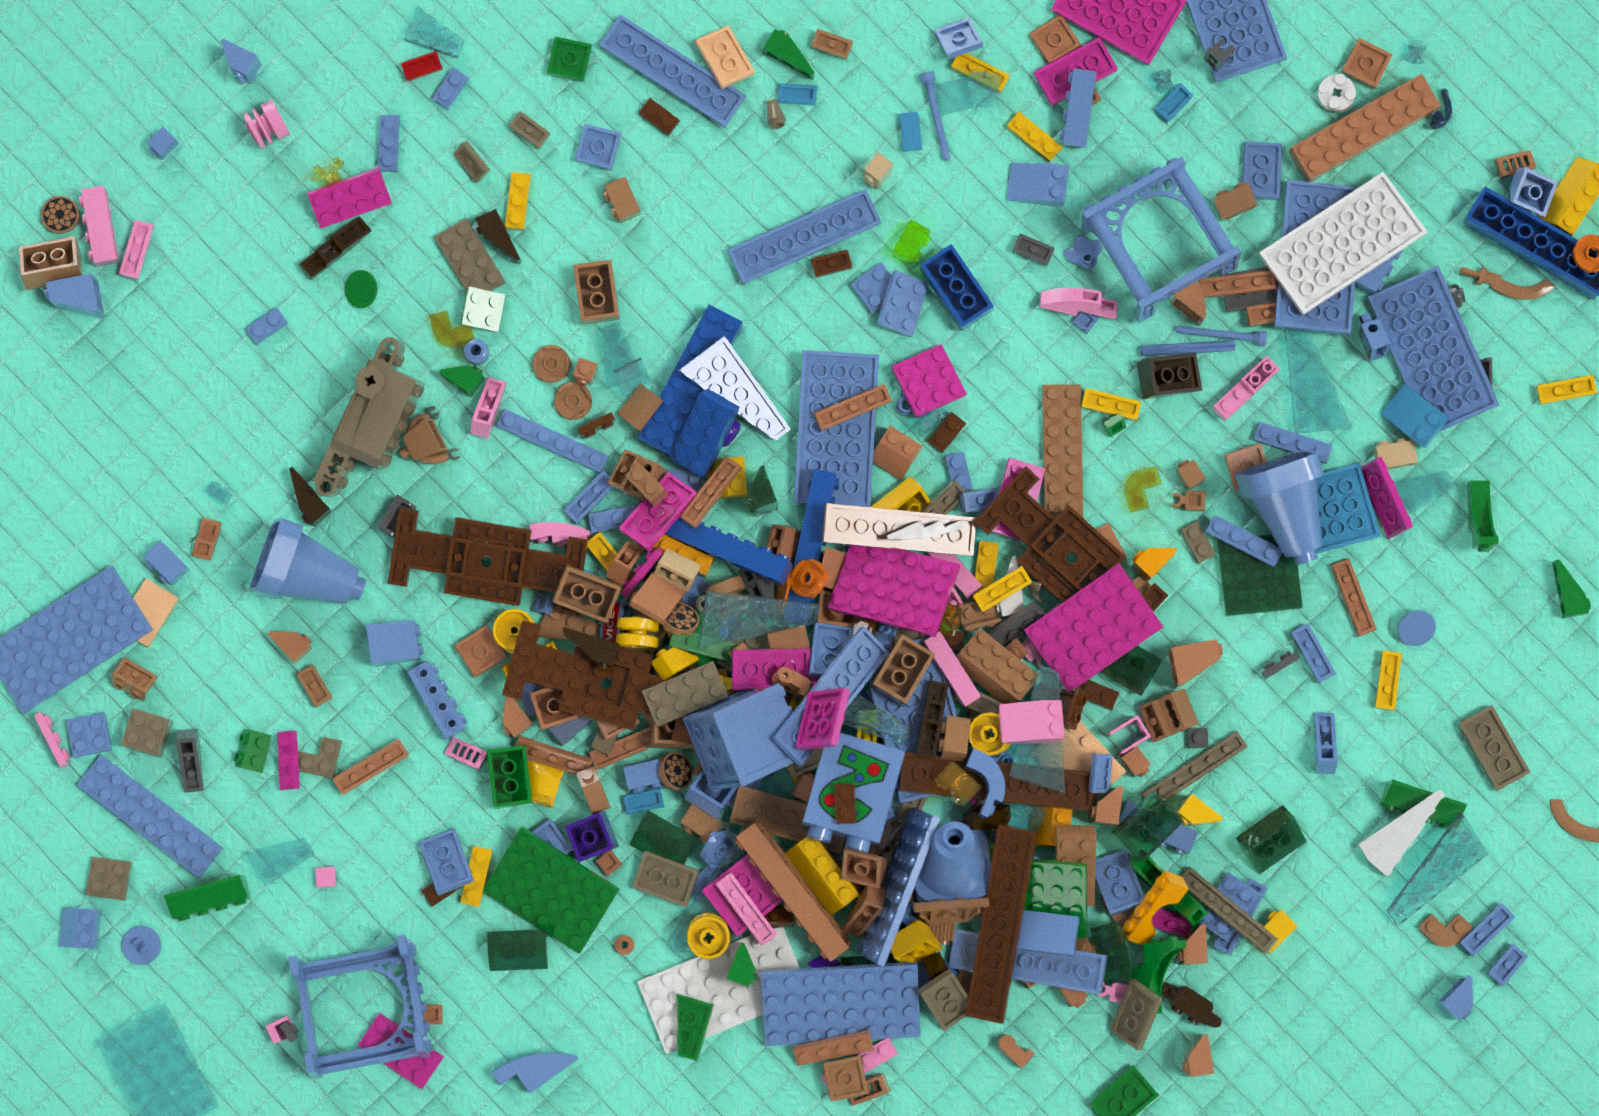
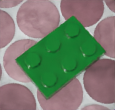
M1133 1065L1089 1104L1099 1116H1136L1156 1099L1159 1094Z

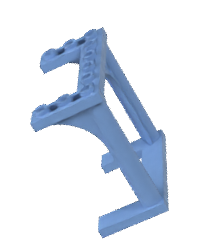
M1183 157L1169 160L1166 166L1153 169L1150 175L1134 180V184L1119 188L1116 194L1112 196L1106 195L1100 200V203L1096 205L1090 204L1082 212L1081 230L1084 235L1092 232L1100 240L1137 300L1135 318L1138 323L1155 315L1157 304L1215 271L1220 276H1224L1238 267L1241 251L1238 246L1233 247L1185 169L1186 162ZM1162 183H1163V185L1165 186L1166 189L1172 187L1171 190L1168 191V192H1165V191L1162 189ZM1158 184V190L1151 191L1150 188H1155V186ZM1177 186L1179 187L1178 191L1181 193L1180 195H1176L1174 193L1176 191ZM1164 196L1181 202L1191 211L1218 257L1152 293L1123 244L1121 228L1126 214L1136 203L1149 197ZM1122 204H1125L1126 208L1122 210L1118 208L1121 207ZM1109 211H1115L1120 215V218L1118 220H1111L1106 214ZM1117 225L1118 228L1113 231L1112 226Z
M405 934L397 936L398 941L393 945L361 953L304 963L296 955L288 957L291 976L298 984L309 1052L304 1054L306 1071L314 1079L323 1078V1074L421 1056L422 1058L431 1057L430 1052L433 1051L432 1041L427 1038V1032H430L428 1020H424L423 1014L427 1013L425 1001L421 1002L420 994H423V987L421 982L418 983L417 975H420L419 964H415L414 956H417L416 946ZM392 962L388 970L383 969V965L388 966V963ZM398 964H403V973L395 977L393 975L394 967ZM362 970L380 972L392 979L398 986L404 1002L403 1018L397 1031L387 1041L377 1046L320 1057L307 981ZM407 975V978L405 979V983H407V985L402 986L401 980L405 978ZM407 998H411L410 1003H406ZM408 1016H413V1018L411 1019L415 1023V1025L412 1023H408ZM403 1028H412L415 1031L413 1033L414 1037L411 1039L405 1037L402 1032ZM397 1037H400L405 1043L401 1044V1041L395 1043Z

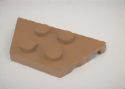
M956 898L949 901L938 899L934 902L913 903L914 912H919L920 917L925 919L929 925L968 922L973 916L981 912L980 907L989 906L988 898Z

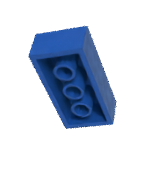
M952 244L920 264V271L961 331L993 311L994 305Z
M710 389L699 393L670 459L701 477L709 474L733 425L740 406Z

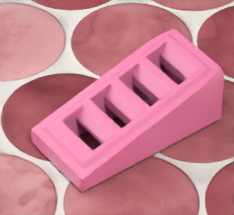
M454 736L445 752L446 755L479 771L487 756V752ZM457 742L460 745L456 753L454 754L452 753V750ZM465 746L466 749L462 757L458 756L462 747ZM469 750H473L469 760H466L465 758ZM476 753H479L480 755L476 763H473L472 761Z

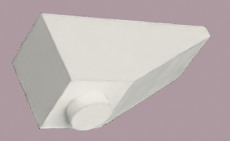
M1016 556L1012 557L1006 575L1018 569ZM1022 590L996 605L997 614H1001V618L1010 617L1024 608Z

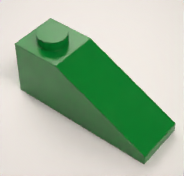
M774 29L764 46V53L813 80L815 72L792 38L789 37L790 35L783 30L778 31Z
M1560 560L1553 561L1552 566L1562 618L1588 614L1591 609L1589 598H1586V594Z

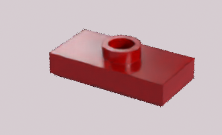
M437 51L401 63L407 82L443 70Z

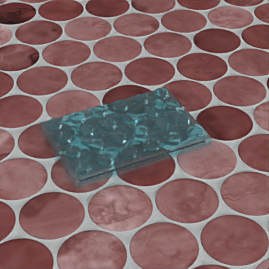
M166 1003L95 1040L134 1116H203L219 1107Z

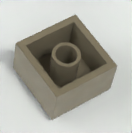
M133 708L121 745L161 758L173 721Z

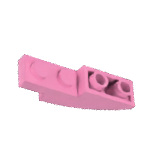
M1059 288L1042 291L1040 294L1041 308L1077 316L1078 311L1114 320L1117 316L1118 301L1102 298L1101 291L1083 288Z
M1266 356L1223 396L1212 409L1226 421L1280 369Z
M556 522L529 524L532 530L530 542L537 541L538 544L546 543L549 541V538H552L554 545L563 547L568 545L569 536L584 539L591 537L590 531L571 524Z

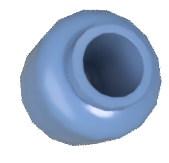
M473 339L466 344L464 355L470 364L482 365L489 358L490 351L484 341Z

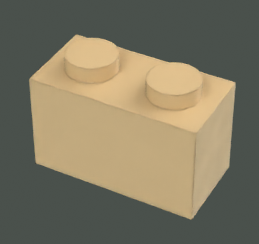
M878 152L864 169V182L871 188L876 187L879 189L892 173L893 163Z
M1408 438L1397 439V443L1389 444V441L1379 442L1378 446L1373 449L1375 459L1382 457L1387 465V470L1418 463L1414 440L1408 441Z
M667 548L657 565L654 576L689 592L702 565Z

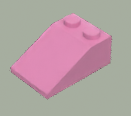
M1041 700L999 705L1001 743H1058L1065 739L1062 700Z

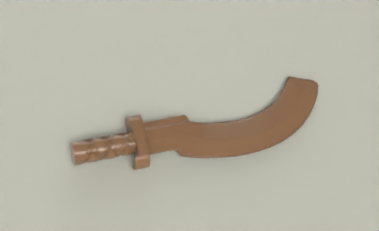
M1461 267L1459 274L1478 279L1475 282L1476 285H1481L1482 282L1491 284V288L1497 292L1515 299H1536L1546 295L1554 288V285L1548 280L1533 286H1518L1505 281L1499 274L1486 271L1487 268L1481 267L1480 272Z
M1550 800L1554 817L1567 832L1580 839L1599 843V829L1588 827L1575 821L1566 811L1562 800Z

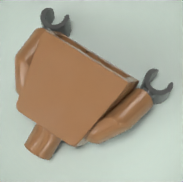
M431 406L428 413L424 412L411 420L406 430L407 433L403 436L406 446L400 449V454L404 459L412 456L414 461L436 465L447 462L449 459L457 461L460 456L455 458L451 454L458 451L456 448L446 453L448 448L434 420L439 418L440 412L436 415L431 414L436 409L435 406Z

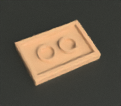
M729 25L695 40L696 46L721 89L755 75L752 65Z
M146 578L134 599L154 629L138 640L149 647L180 598Z

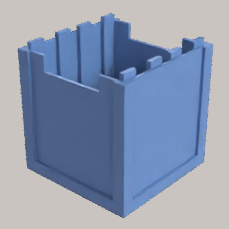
M779 683L760 691L744 689L729 696V698L682 717L711 789L743 787L794 763L772 739L793 713L791 706L786 704L784 699L786 694L783 686H780Z

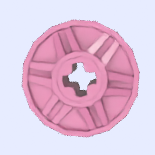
M272 99L261 104L263 114L259 115L254 108L252 112L255 118L251 119L248 112L243 114L248 131L261 149L266 148L262 140L264 138H267L270 145L273 144L272 134H275L279 140L291 135Z

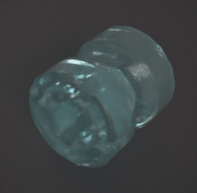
M1409 40V52L1406 54L1405 60L1414 64L1424 63L1425 56L1423 52L1427 49V43L1419 40Z
M1170 69L1160 70L1152 74L1153 80L1156 82V93H1165L1175 89L1174 83L1170 79Z

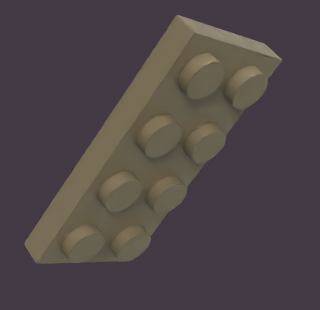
M467 218L434 237L466 291L467 287H473L492 292L506 283Z
M714 661L642 691L657 728L729 698Z
M1493 705L1458 723L1459 728L1495 791L1531 773Z

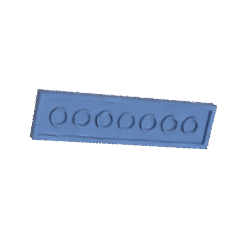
M621 14L599 45L611 55L724 128H726L746 98L745 94L731 85L721 89L711 72Z
M864 189L727 250L744 285L879 226L882 222L867 190Z
M862 626L809 692L836 688L849 689L847 709L890 653L865 626ZM808 694L772 738L798 766L803 765L814 751V749L799 750L795 748Z
M103 755L99 756L77 785L199 879L223 850L220 844Z
M955 929L949 961L950 968L973 972L979 933ZM1017 949L1012 979L1101 995L1107 956L1075 950L1074 956Z

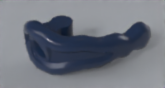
M1446 88L1441 90L1445 104V117L1443 118L1441 111H1436L1431 116L1434 122H1431L1429 127L1434 130L1445 126L1452 115L1451 100Z

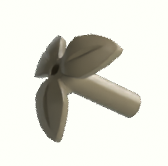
M1032 581L1028 588L1031 590L1033 598L1043 604L1044 602L1040 599L1038 592L1045 587L1040 582Z

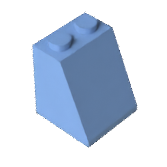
M92 273L46 282L47 288H44L45 297L56 308L105 318L99 282Z
M414 620L366 625L371 663L375 667L421 660L420 655H424L422 643L419 644L418 636H421L419 624L416 625Z

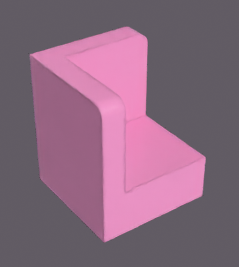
M286 1016L266 1026L274 1044L288 1039L280 1025L284 1022L291 1024L290 1016Z

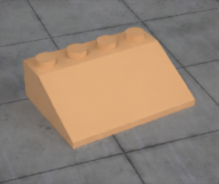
M1080 721L1076 730L1064 729L1065 739L1058 743H1041L1030 755L1041 767L1091 772L1092 753H1110ZM1114 757L1112 758L1110 786L1126 772ZM1093 793L1092 802L1102 793Z

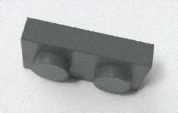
M1020 233L1012 252L1048 266L1055 248Z
M1289 651L1280 656L1281 661L1275 664L1272 661L1264 666L1265 671L1261 674L1266 680L1297 661L1300 657L1297 652L1291 654Z

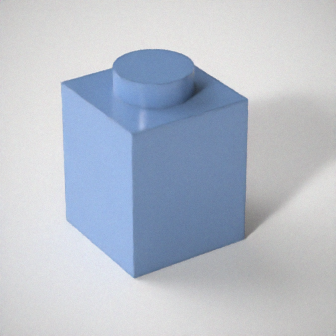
M164 127L147 142L150 147V153L156 158L160 156L163 160L179 145L178 141Z

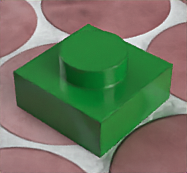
M1120 413L1116 416H1111L1104 422L1106 432L1110 437L1126 428L1124 418Z

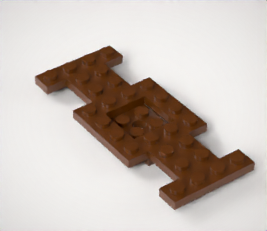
M1025 466L974 521V524L988 536L1000 522L1003 523L1029 547L1016 562L1023 566L1032 577L1063 603L1119 564L1126 556L1071 506L1068 505L1057 518H1054L1028 494L1040 478ZM1074 553L1077 556V561L1069 563L1066 560V555ZM1153 583L1142 596L1151 609L1155 611L1169 595L1156 583Z
M399 508L388 584L407 587L410 568L447 575L444 589L446 594L520 606L523 587L555 593L566 564L584 571L589 539L569 536L566 555L529 549L531 529L456 517L453 536L417 530L419 511ZM487 556L492 560L490 567L482 565L483 557ZM558 604L557 613L577 615V611Z
M522 620L502 696L521 701L526 682L563 692L558 711L633 731L639 712L651 715L642 691L665 682L660 676L649 674L654 655L619 646L613 669L602 670L597 668V664H594L577 647H575L574 654L538 645L537 640L541 625ZM691 665L690 671L698 667ZM603 679L611 681L612 686L609 689L601 687L600 683ZM683 718L674 720L676 724L671 741L690 745L691 738Z

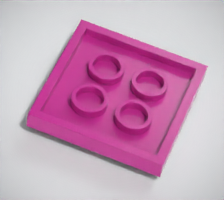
M942 344L891 367L915 418H919L967 395Z
M836 688L808 693L795 748L809 750L837 747L846 706L849 702V689Z
M748 854L702 889V892L737 937L748 927L715 883L731 872L763 916L783 901L780 896L777 897L771 888L773 886L770 882H766L762 878L760 869L750 862Z

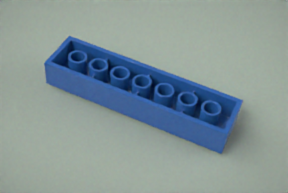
M1486 186L1481 190L1463 220V224L1593 300L1599 295V272L1586 273L1574 261L1572 251L1578 242L1577 239L1522 207L1511 203L1510 200ZM1589 249V257L1596 258L1597 251Z
M710 304L708 305L659 397L663 402L643 427L638 436V442L669 458L671 457L698 395L704 391V389L678 370L723 336L733 346L743 327V321Z

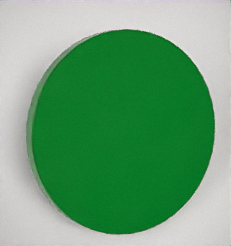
M366 270L353 272L348 277L345 285L348 301L357 308H366L375 301L378 287L374 276Z

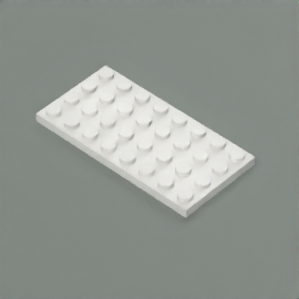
M1382 172L1259 252V256L1303 316L1425 236L1428 232L1386 174Z
M783 927L774 928L777 935L763 946L759 944L754 935H750L729 944L726 951L716 958L703 959L696 957L637 981L666 1054L678 1050L677 994L715 1005L705 1038L763 1015L761 971L800 969ZM741 942L745 943L756 969L755 973L758 974L754 985L750 984L749 988L726 979Z

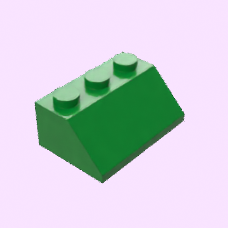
M526 745L487 750L494 809L531 804L532 795Z

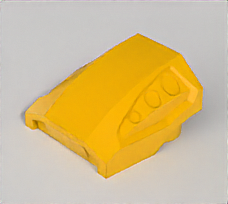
M528 760L532 802L553 808L564 770Z

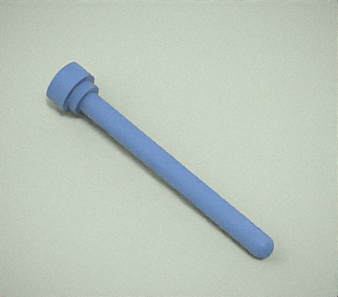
M933 71L922 73L919 76L921 83L927 89L944 161H948L950 154L933 86L935 84L934 80H936L935 73Z
M1177 326L1175 328V331L1181 334L1254 341L1258 346H1266L1267 331H1259L1252 334Z

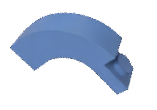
M973 748L970 751L964 769L979 775L985 783L986 797L978 817L986 819L988 816H992L996 805L993 803L1001 804L1003 802L1005 781L997 763L984 752Z

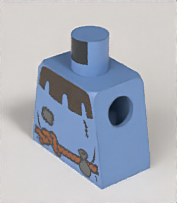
M1369 313L1361 315L1359 320L1362 325H1360L1359 336L1369 362L1387 356L1391 343L1380 320H1372Z

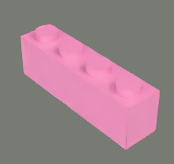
M104 186L82 189V196H79L81 207H84L85 210L82 218L84 225H87L88 232L85 235L87 243L91 245V251H89L90 261L97 267L119 263L107 189Z

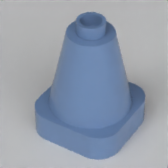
M1306 450L1292 453L1235 474L1241 497L1252 500L1284 556L1293 557L1296 565L1317 559L1318 556L1315 549L1322 546L1316 478L1324 475L1318 454L1315 451Z
M281 517L274 520L256 566L249 592L269 599L284 596L347 604L349 598L360 599L366 579L358 576V567L302 532L303 525Z
M955 821L945 823L941 827L936 828L914 887V895L919 903L934 902L938 899L949 901L956 898H986L991 864L985 833L982 830H970V825Z

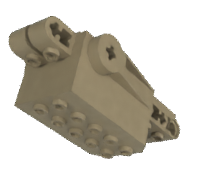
M392 337L383 339L373 360H368L366 367L357 374L355 391L313 480L316 482L315 487L319 495L335 497L341 492V489H345L349 481L347 476L356 467L357 462L355 459L377 469L384 470L385 467H389L392 455L400 444V437L408 426V420L416 409V403L418 398L422 396L425 385L424 382L397 370L405 360V357H403L405 345L401 340ZM328 483H330L331 489L329 492L326 490V485Z

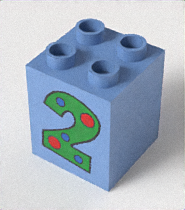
M840 733L837 747L823 748L802 823L803 826L809 827L807 837L830 843L832 834L847 838L844 848L865 853L869 851L870 845L878 846L905 751ZM854 783L856 824H836L834 784Z

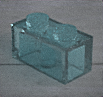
M211 481L205 491L227 505L233 496L231 490L226 487H220L221 484L217 481Z

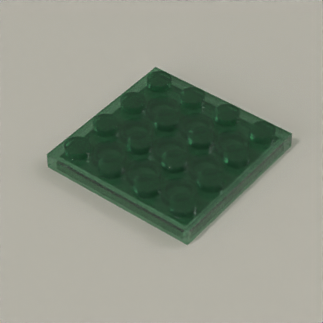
M1272 534L1257 536L1279 547ZM1217 540L1226 617L1303 608L1298 565L1295 564L1293 557H1285L1281 553L1273 568L1235 547Z

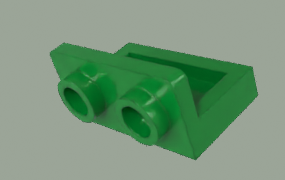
M244 729L239 737V750L234 757L235 767L263 773L272 735Z

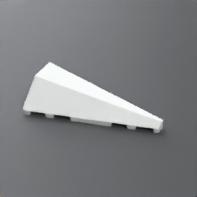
M1436 791L1359 844L1368 861L1384 875L1390 876L1392 874V869L1401 861V856L1412 845L1426 825L1425 822L1430 814L1435 812V807L1439 801L1445 797L1443 791Z

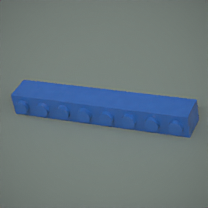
M817 469L813 471L794 568L802 560L814 559L820 563L823 561L824 554L820 552L821 547L826 546V542H822L825 504L835 503L836 497H832L833 489L837 490L839 478H836L837 473ZM790 589L787 601L790 603L784 611L783 620L806 624V621H810L812 610H809L810 602L814 603L815 598L802 597L796 594L793 589Z
M679 517L664 534L702 553L784 586L793 567L789 557L780 553L778 556L774 555L772 550L762 546L761 549L755 547V543L745 539L744 542L738 540V536L729 532L727 535L721 533V529L712 525L710 528L704 526L705 523L702 521L695 529Z

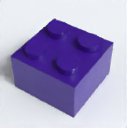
M605 811L565 826L578 862L619 847Z

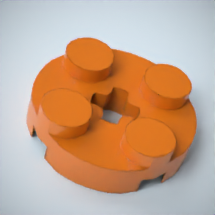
M1588 234L1576 243L1572 254L1576 265L1581 270H1584L1586 273L1599 272V236ZM1589 249L1597 251L1596 258L1589 257Z
M814 559L800 561L795 566L791 578H794V585L791 584L793 591L802 597L815 598L823 589L829 577L823 564Z

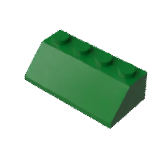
M1392 779L1386 783L1380 804L1384 805L1386 810L1392 812L1399 810L1404 814L1433 793ZM1444 797L1435 807V812L1430 814L1425 823L1432 824V822L1440 824V828L1446 830L1456 828L1467 804Z
M236 875L164 895L172 918L178 919L179 922L190 919V915L197 914L198 917L209 914L208 910L215 908L216 911L228 909L227 905L235 903V906L246 904V900L251 899L246 878L243 875Z

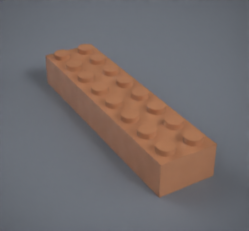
M1420 74L1292 146L1289 154L1305 181L1313 182L1434 114L1441 105L1424 76Z
M757 818L741 830L736 836L738 839L736 841L737 845L741 850L745 849L749 854L748 859L750 862L760 868V875L766 882L769 880L775 895L782 897L785 901L783 905L788 912L795 914L797 917L795 921L801 928L804 927L807 930L809 940L813 944L817 943L824 959L828 958L831 962L846 951L852 941L842 931L841 926L834 917L828 913L761 821Z

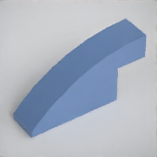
M563 1053L529 1055L504 1064L491 1073L500 1085H503L517 1075L529 1093H532L579 1058L577 1055Z

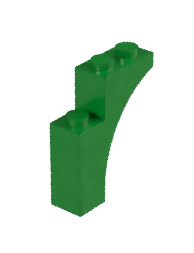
M1470 481L1467 483L1468 529H1472V549H1478V552H1490L1499 544L1492 518L1490 481Z
M1143 850L1129 862L1138 876L1150 888H1152L1156 879L1163 873V870ZM1187 892L1178 904H1168L1193 927H1196L1208 914L1203 906Z
M1166 937L1165 942H1163L1162 938L1151 939V943H1144L1145 963L1138 964V968H1131V979H1136L1161 997L1162 984L1167 968L1174 957L1186 948V940H1178L1177 937ZM1162 1003L1160 1004L1157 1014L1162 1013Z

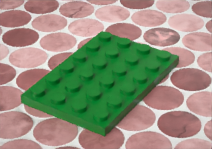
M522 826L485 885L483 892L580 954L620 889Z

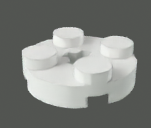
M1343 74L1326 77L1318 88V101L1328 111L1344 112L1352 106L1356 97V89L1353 82ZM1333 90H1339L1341 92L1340 97L1333 96Z

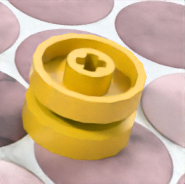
M519 609L505 610L497 617L493 626L494 639L500 647L510 654L514 652L522 620L536 624L529 614Z
M644 617L617 618V629L628 632L616 635V643L620 644L621 647L658 648V638L653 635H647V633L658 632L659 622Z
M984 713L972 721L969 729V741L973 748L987 755L994 756L1003 754L1013 744L1001 743L999 714ZM992 730V733H995L994 737H990L989 735L990 731Z
M708 912L694 917L687 928V942L691 951L703 959H713L724 953L730 943V932L726 921L721 916ZM707 932H710L712 935L710 938L705 937Z

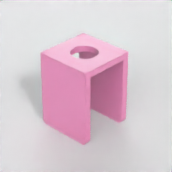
M1138 715L1107 734L1109 737L1134 721L1142 732L1144 738L1119 753L1120 756L1151 737Z

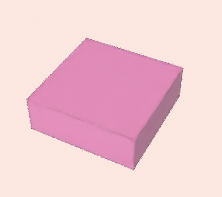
M335 867L315 868L317 888L337 886Z

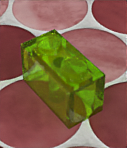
M911 219L892 250V256L910 266L914 262L917 263L922 255L920 252L922 247H927L932 238L929 236L931 230Z

